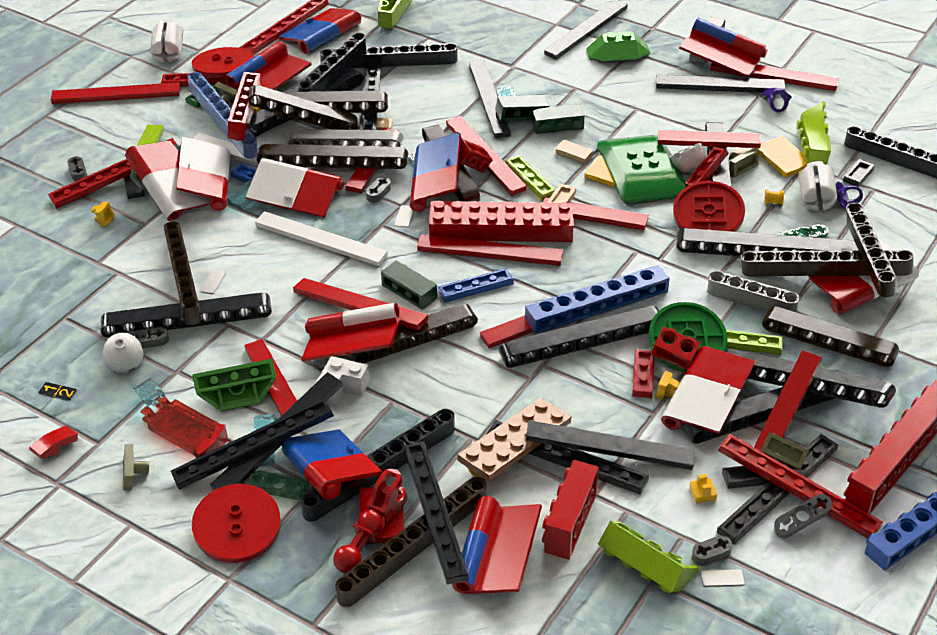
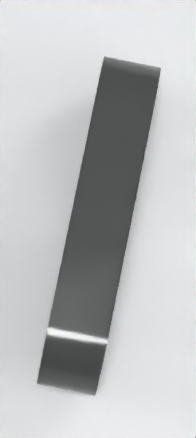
M164 327L123 332L131 334L137 339L145 338L139 341L142 349L162 346L169 341L168 331Z
M818 494L781 515L774 523L775 534L780 538H789L825 517L831 511V499L827 495ZM818 502L821 504L826 503L825 509L819 507L815 509L813 514L812 510L817 507ZM804 511L808 513L809 519L800 521L796 514ZM790 517H792L793 523L788 526V531L785 529L780 530V523L787 525L791 522Z

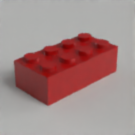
M573 460L571 467L566 468L564 474L565 481L558 486V497L551 502V513L549 516H545L542 529H545L542 536V543H545L544 553L570 560L597 496L598 466Z

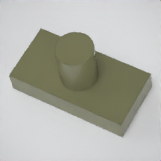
M217 82L214 87L227 105L229 102L234 103L238 90Z
M756 148L741 155L732 152L729 156L730 176L734 178L759 165V150Z
M769 432L761 452L800 471L809 450Z
M125 444L123 455V490H132L134 474H149V461H134V444Z

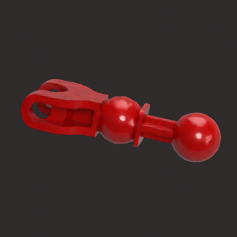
M386 469L376 481L371 498L367 503L368 510H364L359 515L357 523L353 525L356 535L349 545L339 547L334 553L333 563L339 572L346 574L362 561L360 552L366 542L375 543V536H378L384 530L385 522L388 523L391 517L396 516L406 503L407 493L401 487L403 481L399 471ZM395 477L396 480L391 486H388L386 484L387 479Z

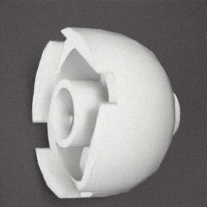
M698 143L693 148L687 147L673 154V156H670V159L681 172L689 171L692 174L705 159V152L702 144Z
M114 334L108 338L103 346L105 363L110 370L117 373H127L134 367L136 369L143 360L144 353L141 343L131 334Z

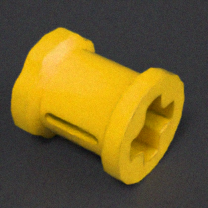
M765 189L764 204L774 203L783 206L784 190L769 191Z

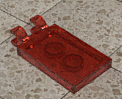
M159 394L154 398L158 402L156 408L159 411L154 413L150 407L145 406L140 411L145 415L142 420L148 423L150 431L195 456L196 447L200 445L203 438H210V434L215 430L218 422L176 399L170 402L163 394Z

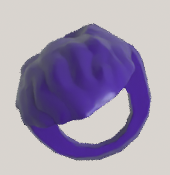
M768 88L762 93V96H768L770 108L775 112H783L787 109L792 98L783 88ZM777 94H780L784 100V105L781 109H776L773 105V100Z
M839 181L836 182L837 201L843 208H846L851 203L861 202L863 192L859 187L853 185L843 186ZM856 189L859 191V196L856 199L849 200L846 191Z

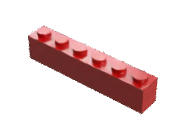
M243 73L228 119L227 139L235 141L245 140L255 108L248 101L249 88L253 85L260 86V74Z

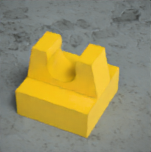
M102 202L101 205L93 206L90 210L91 213H95L96 217L94 219L96 222H99L100 226L107 227L115 217L109 202Z
M664 372L658 384L656 398L663 400L665 396L673 397L680 382L672 378L673 373Z
M707 474L698 475L696 481H690L689 487L695 503L717 500V492L711 478L708 479Z

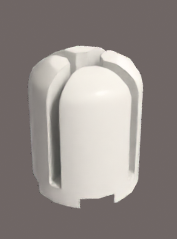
M170 19L159 20V23L153 26L150 51L155 60L165 63L167 53L168 62H174L179 59L184 35L182 26L173 23V20Z
M822 161L808 163L801 173L799 171L802 203L813 212H819L816 191L821 192L823 211L829 210L837 201L833 168L824 165Z

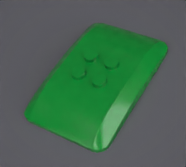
M657 135L607 139L597 143V149L606 162L615 182V188L621 200L626 203L676 198L687 187L680 170L676 168L670 159L672 154L666 145H658Z

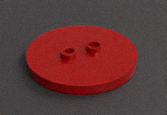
M238 47L215 48L195 56L192 60V69L206 78H225V75L253 58L254 55L249 50Z
M701 181L687 186L677 195L673 206V216L680 229L736 232L744 221L745 204L741 195L732 187L716 181Z
M232 484L212 491L200 501L192 517L193 536L201 551L215 560L227 563L245 562L266 552L277 539L281 526L280 511L272 496L263 489L248 484Z

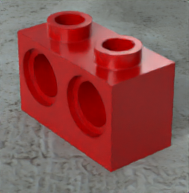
M461 138L459 163L483 173L492 163L493 159L485 148Z
M663 327L654 344L652 355L687 370L698 351L700 342L692 337H686L674 329Z

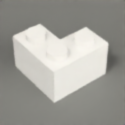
M331 356L318 378L319 380L329 372L342 381L343 386L327 401V403L336 405L343 391L363 395L370 382L369 367L366 364Z

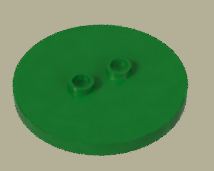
M677 302L667 305L656 313L650 324L648 340L652 350L663 327L674 329L686 337L694 338L700 342L699 348L708 346L724 351L727 346V332L721 319L713 311L697 303ZM658 358L663 364L680 372L687 371Z

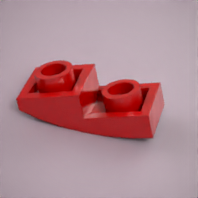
M217 423L215 430L210 434V438L202 439L200 445L195 449V458L226 444L228 435L225 424Z
M68 426L58 428L36 440L29 446V450L39 458H49L52 455L59 454V446H66L69 443L78 441V433Z

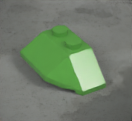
M629 31L602 34L586 50L589 59L600 61L632 60L650 55L647 43L634 32Z
M273 359L192 374L196 395L220 412L260 404L276 380Z

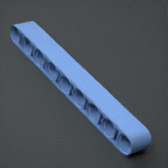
M198 72L188 74L190 93L228 137V119L231 108L202 74ZM249 130L245 140L235 141L229 139L243 157L252 159L257 156V139Z

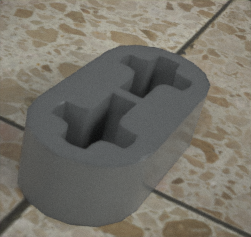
M79 156L71 157L68 160V166L73 181L87 177L83 159Z
M387 177L377 178L366 189L367 201H380L391 190L390 179Z
M717 536L697 543L692 550V561L697 565L704 566L725 559L731 554L732 541L726 536Z

